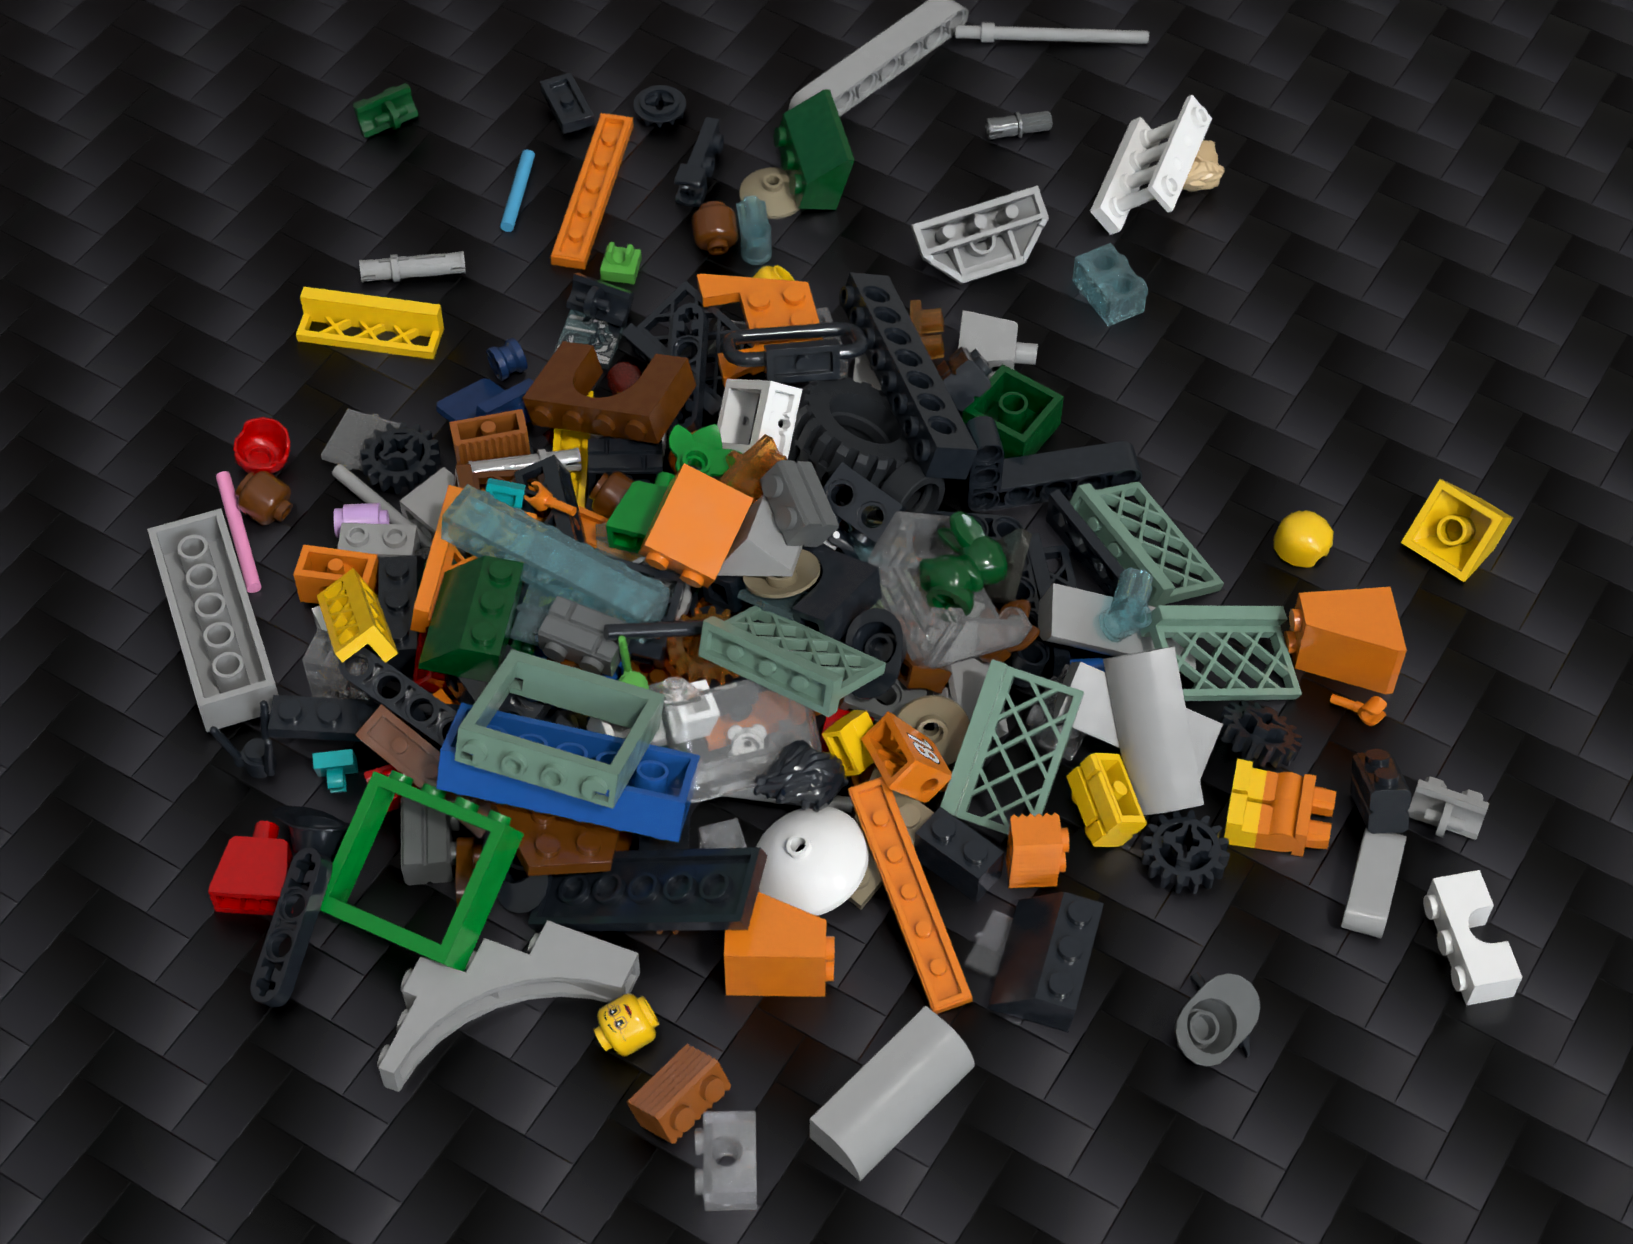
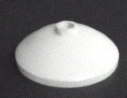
M815 806L809 807L806 810L800 808L784 815L766 830L756 846L761 847L768 855L758 892L816 916L837 908L856 891L865 875L869 851L863 831L852 817L832 807H825L819 812L816 811ZM805 845L801 851L796 852L798 848Z

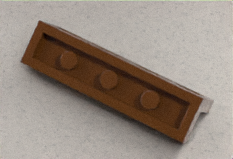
M381 704L355 736L401 774L413 778V784L419 789H422L424 783L436 787L440 752ZM445 791L447 794L444 800L454 803L457 796L480 806L477 813L487 817L489 811L492 810L489 800L456 795ZM458 820L480 839L486 833L483 829Z

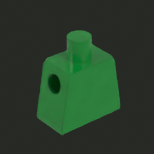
M660 472L654 484L642 481H635L631 484L606 524L610 548L639 554L638 552L667 487L675 475L668 472Z

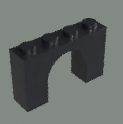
M803 545L802 549L811 552L818 559L820 575L815 582L817 585L792 608L794 621L838 641L848 631L854 618L863 611L871 609L882 598L879 567L821 545L818 547H804ZM717 576L708 588L702 586L706 602L720 606L733 613H736L755 595L745 587L743 576Z

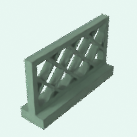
M1140 482L1095 490L1090 483L1078 485L1070 500V504L1144 593L1142 604L1157 607L1158 605H1165L1221 590L1224 582ZM1134 496L1142 506L1126 500L1125 497ZM1108 505L1115 507V512ZM1122 510L1140 517L1139 522L1121 515ZM1146 520L1159 525L1163 531L1146 525ZM1130 531L1137 533V536L1134 537ZM1143 536L1160 542L1161 547L1143 541ZM1170 546L1179 550L1184 557L1168 551L1167 547ZM1150 556L1157 558L1158 563H1155ZM1167 562L1182 568V573L1165 567L1164 563ZM1189 572L1201 576L1205 582L1189 577ZM1172 582L1179 584L1180 587L1174 589L1175 586L1172 584Z
M759 604L726 621L715 616L703 620L698 656L827 717L838 711L839 699L885 672V662ZM760 620V621H762V622H764V623H757V622H754V621ZM821 665H837V666H839V667H835V666H821Z
M1158 605L1138 623L1142 637H1151L1155 649L1168 647L1166 638H1172L1184 648L1180 656L1176 654L1178 668L1180 672L1195 683L1192 689H1183L1185 701L1296 700L1302 695L1280 625L1288 620L1283 606ZM1198 638H1204L1215 647L1211 656L1195 643ZM1229 638H1235L1246 647L1243 655L1227 644ZM1260 638H1270L1274 649L1273 655L1258 644ZM1189 653L1205 665L1201 673L1185 661ZM1220 653L1236 665L1232 673L1216 661ZM1251 653L1267 665L1263 673L1248 661ZM1210 670L1226 682L1224 688L1219 689L1206 679ZM1241 670L1257 682L1254 688H1249L1237 678ZM1272 670L1283 678L1286 688L1279 687L1268 678Z
M992 659L940 807L958 819L1006 835L1009 832V822L1004 814L1005 812L1026 803L1033 816H1036L1038 813L1043 815L1085 692L1010 667L1005 663ZM1014 678L1029 682L1037 697L1015 707L1009 695ZM1036 685L1050 690L1040 694ZM1058 692L1073 697L1068 713L1052 719L1044 699ZM1007 700L1011 709L1002 713ZM1040 702L1049 722L1027 732L1018 712ZM1014 715L1023 735L1002 744L996 733L998 723ZM1065 721L1060 734L1056 725ZM1052 727L1058 739L1056 749L1040 757L1030 737ZM994 737L998 747L989 751ZM1027 740L1036 760L1014 770L1005 750ZM1001 752L1010 772L989 782L983 770L985 760ZM1052 758L1047 772L1043 762ZM1039 765L1045 777L1041 789L1027 795L1017 775ZM981 775L985 785L976 788ZM1013 777L1022 798L1001 807L992 787ZM988 790L997 810L984 817L968 813L973 796ZM1039 796L1035 809H1033L1030 800ZM1000 815L1004 825L990 819Z

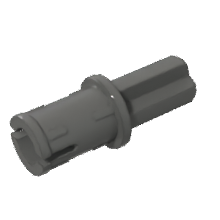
M1049 111L1022 115L1019 112H1014V115L1007 117L987 118L985 123L988 125H985L988 140L1007 136L1022 138L1023 134L1050 130L1053 122Z

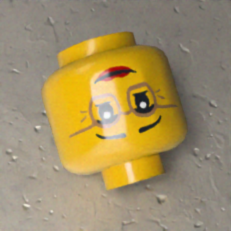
M626 993L599 1009L597 1019L600 1026L595 1028L594 1032L605 1051L613 1048L619 1055L629 1056L655 1039V1027L659 1025V1021L644 996L637 998L631 993Z

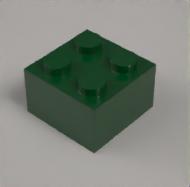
M1002 364L990 378L991 388L980 397L974 396V402L963 410L962 420L966 424L975 417H992L996 422L1003 445L1004 459L1036 454L1061 424L1064 396Z

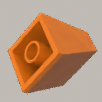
M684 463L669 483L638 553L645 556L646 563L659 570H666L668 568L680 574V579L686 584L696 588H701L702 586L708 588L715 581L754 498Z
M1391 587L1299 593L1294 609H1290L1289 613L1290 630L1284 632L1285 643L1289 654L1292 655L1294 668L1382 694H1393L1407 649Z
M758 892L748 930H725L724 968L726 995L825 997L826 981H834L835 936H826V920Z

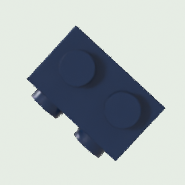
M484 378L438 401L436 411L451 422L523 409L527 424L531 419L522 398L534 381L529 378L504 390L490 379Z

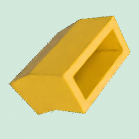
M853 710L822 733L831 755H835L842 760L845 776L859 775L874 763L861 739L874 726L868 712L865 710Z

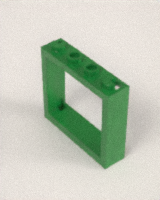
M392 770L389 777L373 771L332 863V875L320 911L441 964L464 972L524 833L510 827L511 818L490 810L486 817L477 813L479 805L457 796L455 802L452 803L444 800L447 792L436 789V787L424 783L421 790L412 787L414 779ZM395 794L490 832L442 944L347 903Z

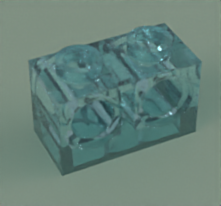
M1111 243L1075 257L1072 281L1108 327L1144 312L1146 296L1148 295L1147 285L1143 278L1138 277L1131 269L1126 257L1123 254H1119Z

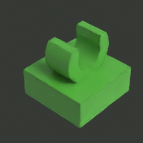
M610 242L607 245L600 269L601 280L635 284L642 260L641 250L634 249L631 244H628L627 248L615 247V243Z

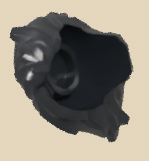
M795 740L781 749L778 760L766 774L756 776L755 781L757 785L753 789V793L755 796L759 794L766 795L767 799L775 798L778 804L790 803L799 805L804 810L815 806L816 811L819 812L832 802L843 786L848 785L849 780L845 776L843 762L837 756L831 755L829 752H819L812 749L804 740Z

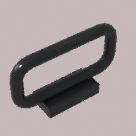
M830 322L736 330L722 338L721 349L729 363L741 367L764 366L765 381L782 384L840 379V360L853 359L863 355L868 350V339L863 330L857 325L846 322ZM825 337H848L853 342L852 344L840 345L838 339L766 344L762 352H741L736 347L741 344Z

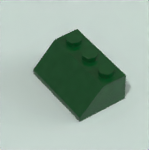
M824 89L785 112L779 127H776L774 130V145L779 148L781 166L783 171L787 173L789 191L791 195H794L798 209L836 210L855 161L831 91Z
M484 555L445 572L418 669L490 682L504 660L522 592L523 562Z

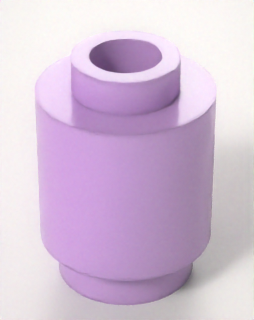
M380 503L344 504L343 508L334 509L335 536L339 538L342 523L389 524L388 510H382Z

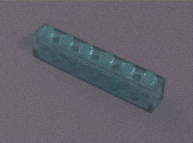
M467 484L442 515L441 539L478 558L487 555L523 562L522 581L554 598L559 595L628 623L660 622L667 612L670 589L660 581L638 573L629 568L624 562L611 559L596 551L591 545L581 543L563 534L558 528L546 525L528 516L523 510L513 508L497 500L486 491H480ZM648 638L635 639V640H637V641H639L640 643L644 644L645 641H646Z

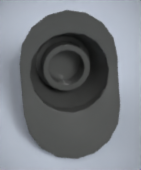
M1230 973L1218 975L1205 983L1186 1005L1180 1009L1175 1018L1174 1030L1178 1042L1176 1045L1182 1050L1185 1057L1197 1065L1209 1067L1220 1064L1230 1056L1234 1049L1252 1031L1258 1021L1260 1002L1258 993L1253 985L1239 975Z

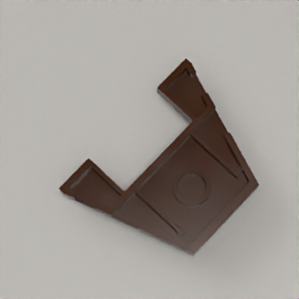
M490 801V807L493 811L511 818L509 826L524 833L516 855L528 876L606 872L611 870L620 831L611 827L578 822L570 818L537 813L529 809L507 804H496Z

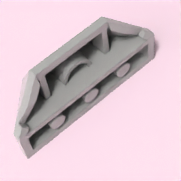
M1034 186L913 224L911 229L921 258L959 284H964L1025 264L1049 217L1039 187Z

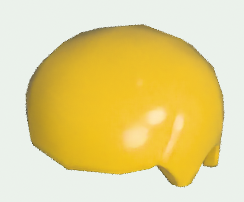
M1299 510L1286 516L1279 524L1274 536V549L1281 559L1293 566L1313 567L1321 557L1328 555L1330 548L1333 546L1334 531L1326 519L1317 513Z

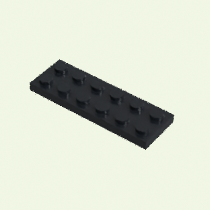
M761 847L615 851L610 871L548 875L549 885L547 894L541 904L531 911L528 925L535 932H541L547 921L578 932L748 930L768 855Z

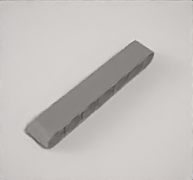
M954 0L926 1L799 90L791 99L789 110L818 92L828 89L831 91L840 117L955 35V26L965 25L968 19V10Z

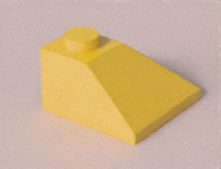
M1439 479L1401 543L1461 581L1466 582L1495 549L1513 517L1482 498Z

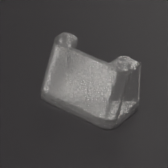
M896 511L878 544L872 550L868 563L879 567L882 598L880 600L884 608L894 614L901 623L907 652L911 660L918 665V668L937 669L1019 645L1032 628L1026 614L1021 608L1007 607L999 615L984 587L982 591L974 592V607L968 616L965 615L962 608L949 607L946 610L945 608L929 607L926 594L920 584L918 565L925 558L932 559L945 554L957 555L941 541L936 533L938 529L943 527L951 529L949 523L950 516Z
M670 677L663 682L649 685V690L665 694L660 727L650 744L700 755L691 803L702 802L756 787V776L766 774L778 760L781 749L795 740H804L812 749L822 752L815 711L749 679L703 691H698L694 685L680 677Z

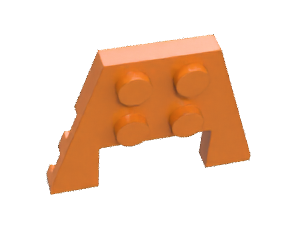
M697 274V285L703 307L740 302L747 329L820 323L808 282ZM823 338L751 343L752 348L738 351L762 352L766 344L823 340ZM723 353L717 354L718 366L724 387L727 379H737L747 373H751L754 376L764 371V366H736L729 363Z

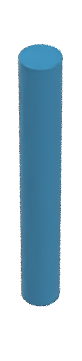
M531 150L522 151L500 224V228L506 232H511L514 229L535 157Z

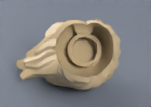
M1212 140L1202 141L1183 185V190L1195 192L1218 187L1220 178L1225 170L1223 166L1218 165V154L1215 151V142Z

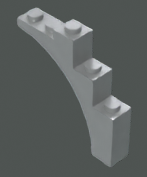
M547 921L541 933L533 935L527 954L484 938L478 951L472 952L464 972L420 956L414 969H408L401 982L400 990L403 993L407 1009L402 1012L398 1020L397 1034L391 1045L386 1044L383 1047L378 1058L377 1067L379 1068L384 1087L399 1092L415 1067L441 1040L465 1023L496 1008L525 1000L551 997L594 999L610 1003L626 993H631L640 974L638 953Z

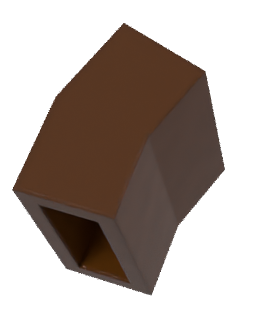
M906 645V658L901 665L898 680L907 688H926L941 694L952 672L930 652L912 645Z

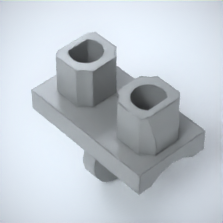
M1431 776L1425 781L1419 779L1408 810L1409 817L1437 826L1436 836L1443 838L1445 830L1476 840L1489 806L1488 802L1483 801V795L1470 789L1462 791V794L1447 789L1443 780Z

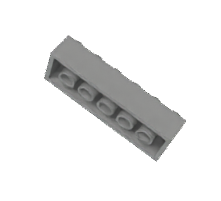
M222 509L148 528V534L206 732H210L212 726L220 729L260 717V702L262 700L267 701L270 714L273 695L279 694Z

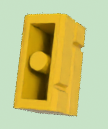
M1111 753L1090 754L1080 763L1081 766H1077L1066 776L1072 790V799L1078 806L1085 824V834L1091 840L1094 847L1123 846L1133 837L1132 834H1137L1147 825L1121 756Z

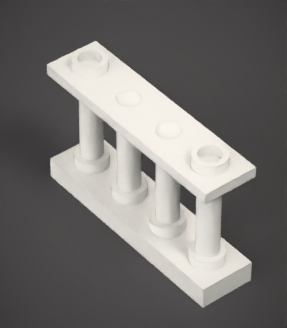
M1193 95L1186 98L1176 120L1151 129L1141 117L1130 122L1090 210L1110 235L1121 231L1130 209L1154 199L1167 212L1173 211L1212 120L1207 110L1199 104ZM1169 137L1167 142L1159 145L1161 140ZM1159 160L1157 165L1149 168L1150 163ZM1149 183L1147 188L1138 191L1140 186Z

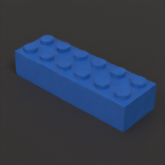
M461 703L440 749L436 789L452 792L456 795L489 800L496 804H507L529 809L537 813L552 814L578 822L593 823L611 827L618 831H629L651 836L659 840L679 843L694 794L700 755L650 744L612 809L455 761L458 727L473 707V705ZM501 711L496 712L486 727L611 765L625 741L624 738ZM607 790L606 794H602V793H598V794L605 795V796H608V797H609V792H610V790Z

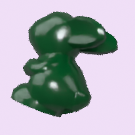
M958 511L949 518L951 529L943 527L936 531L941 541L957 555L945 554L932 559L925 558L918 565L920 584L926 594L929 607L939 617L954 623L963 622L965 617L972 612L974 592L982 591L984 585H993L1004 580L1008 569L1002 545L991 537L986 536L981 524L973 516Z

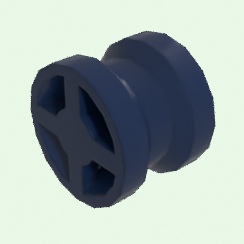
M514 338L506 340L504 345L499 348L492 346L486 349L489 365L499 381L508 379L509 375L515 371L522 373L528 369L524 352Z

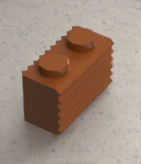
M523 409L449 422L457 465L468 464V461L531 454Z
M687 1043L627 1101V1104L640 1126L670 1143H676L677 1138L683 1136V1132H688L694 1126L695 1120H700L701 1114H706L707 1108H712L713 1103L718 1102L724 1096L725 1091H730L731 1084L715 1058H712L709 1054L706 1055L699 1049L696 1050Z

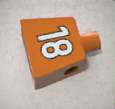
M888 711L861 738L888 788L923 803L930 801L939 791H946L952 777V771L949 770L934 742Z

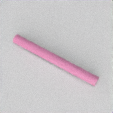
M222 471L216 475L218 488L246 590L249 593H255L261 590L260 579L241 511L238 509V500L235 496L231 475L227 471Z

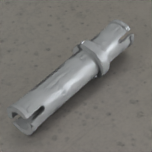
M464 251L398 257L397 254L390 255L391 258L359 260L361 282L393 279V282H400V279L409 277L466 273Z
M578 447L546 452L545 449H538L535 454L468 461V464H471L472 472L519 470L555 455L569 472L581 471L582 469L581 463L579 464L581 456Z

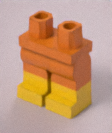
M1237 759L1224 838H1228L1230 845L1276 852L1291 851V855L1303 857L1305 847L1315 849L1328 848L1332 823L1310 820L1311 814L1332 817L1337 791L1315 786V775L1304 774V777L1292 772L1276 773L1252 768V761Z

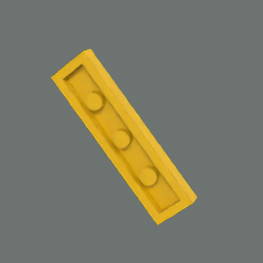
M303 287L300 299L304 314L296 333L297 341L434 360L444 330L441 305ZM312 321L327 323L329 326L320 332L309 331ZM350 327H358L363 331L355 336H346L342 333V331ZM385 331L394 332L397 335L388 341L378 340L376 337ZM418 336L431 337L428 346L413 345L410 340Z
M354 568L317 595L334 653L342 663L366 644H369L385 663L398 654L377 595Z

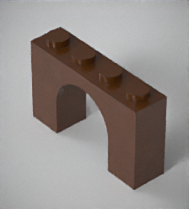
M563 341L522 399L531 422L535 426L658 444L697 385L688 358L655 354L640 378L625 391L609 397H587L603 373L594 345Z

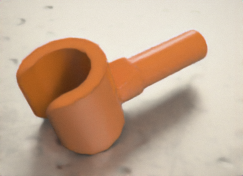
M538 481L531 483L538 491L537 495L531 498L524 495V499L537 511L554 508L571 516H574L577 512L576 507L557 500Z
M1332 694L1330 698V703L1358 713L1363 723L1368 726L1378 724L1386 716L1383 710L1387 707V703L1378 696H1372L1365 704Z

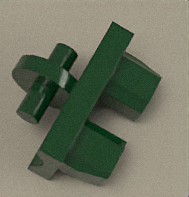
M406 83L388 88L381 94L367 100L362 99L353 105L361 134L365 138L388 128L396 130L401 127L402 122L419 116L412 100L410 86Z

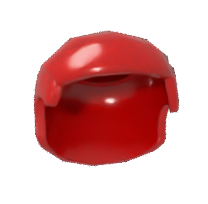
M267 417L249 419L244 423L241 432L234 440L233 451L236 463L246 472H253L254 474L259 471H267L272 474L281 470L287 462L290 453L291 442L288 430L275 419Z

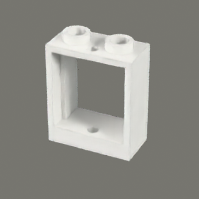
M727 379L717 423L722 439V449H733L744 455L775 462L788 460L802 389L773 381ZM759 394H760V399H759V404H758V408H757V413H756L755 423H754V427H753L752 437H751L750 445H748V444H749L750 435H751L752 425H753V421H754L756 406H757V402H758V397H759ZM744 417L746 418L745 425L742 424ZM780 419H782L783 426L781 428L778 426V422Z

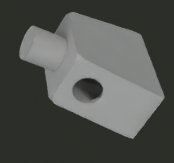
M970 311L962 312L958 349L963 346L971 352L976 348L993 371L988 375L989 379L1002 364L1013 370L1014 363L1036 365L1038 344L1017 342L1018 324L1015 321Z

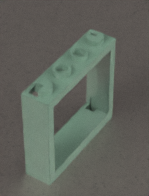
M512 649L458 727L455 761L613 809L660 727L665 694ZM513 693L624 726L631 730L611 765L486 727L508 694ZM607 790H610V792H609V797H608V796H605V795L598 794V793L606 794Z

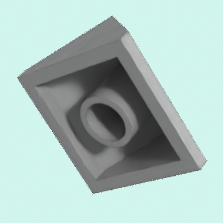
M764 494L749 508L717 576H793L803 545H786L783 535L776 524L774 514L767 500L768 498Z

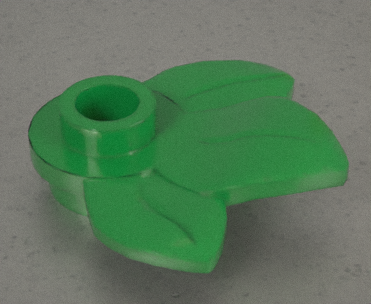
M716 424L703 427L693 434L684 427L676 425L669 436V448L677 458L675 464L676 472L685 463L689 466H696L699 469L698 471L710 477H724L733 473L741 462V452L733 449H722L721 434Z

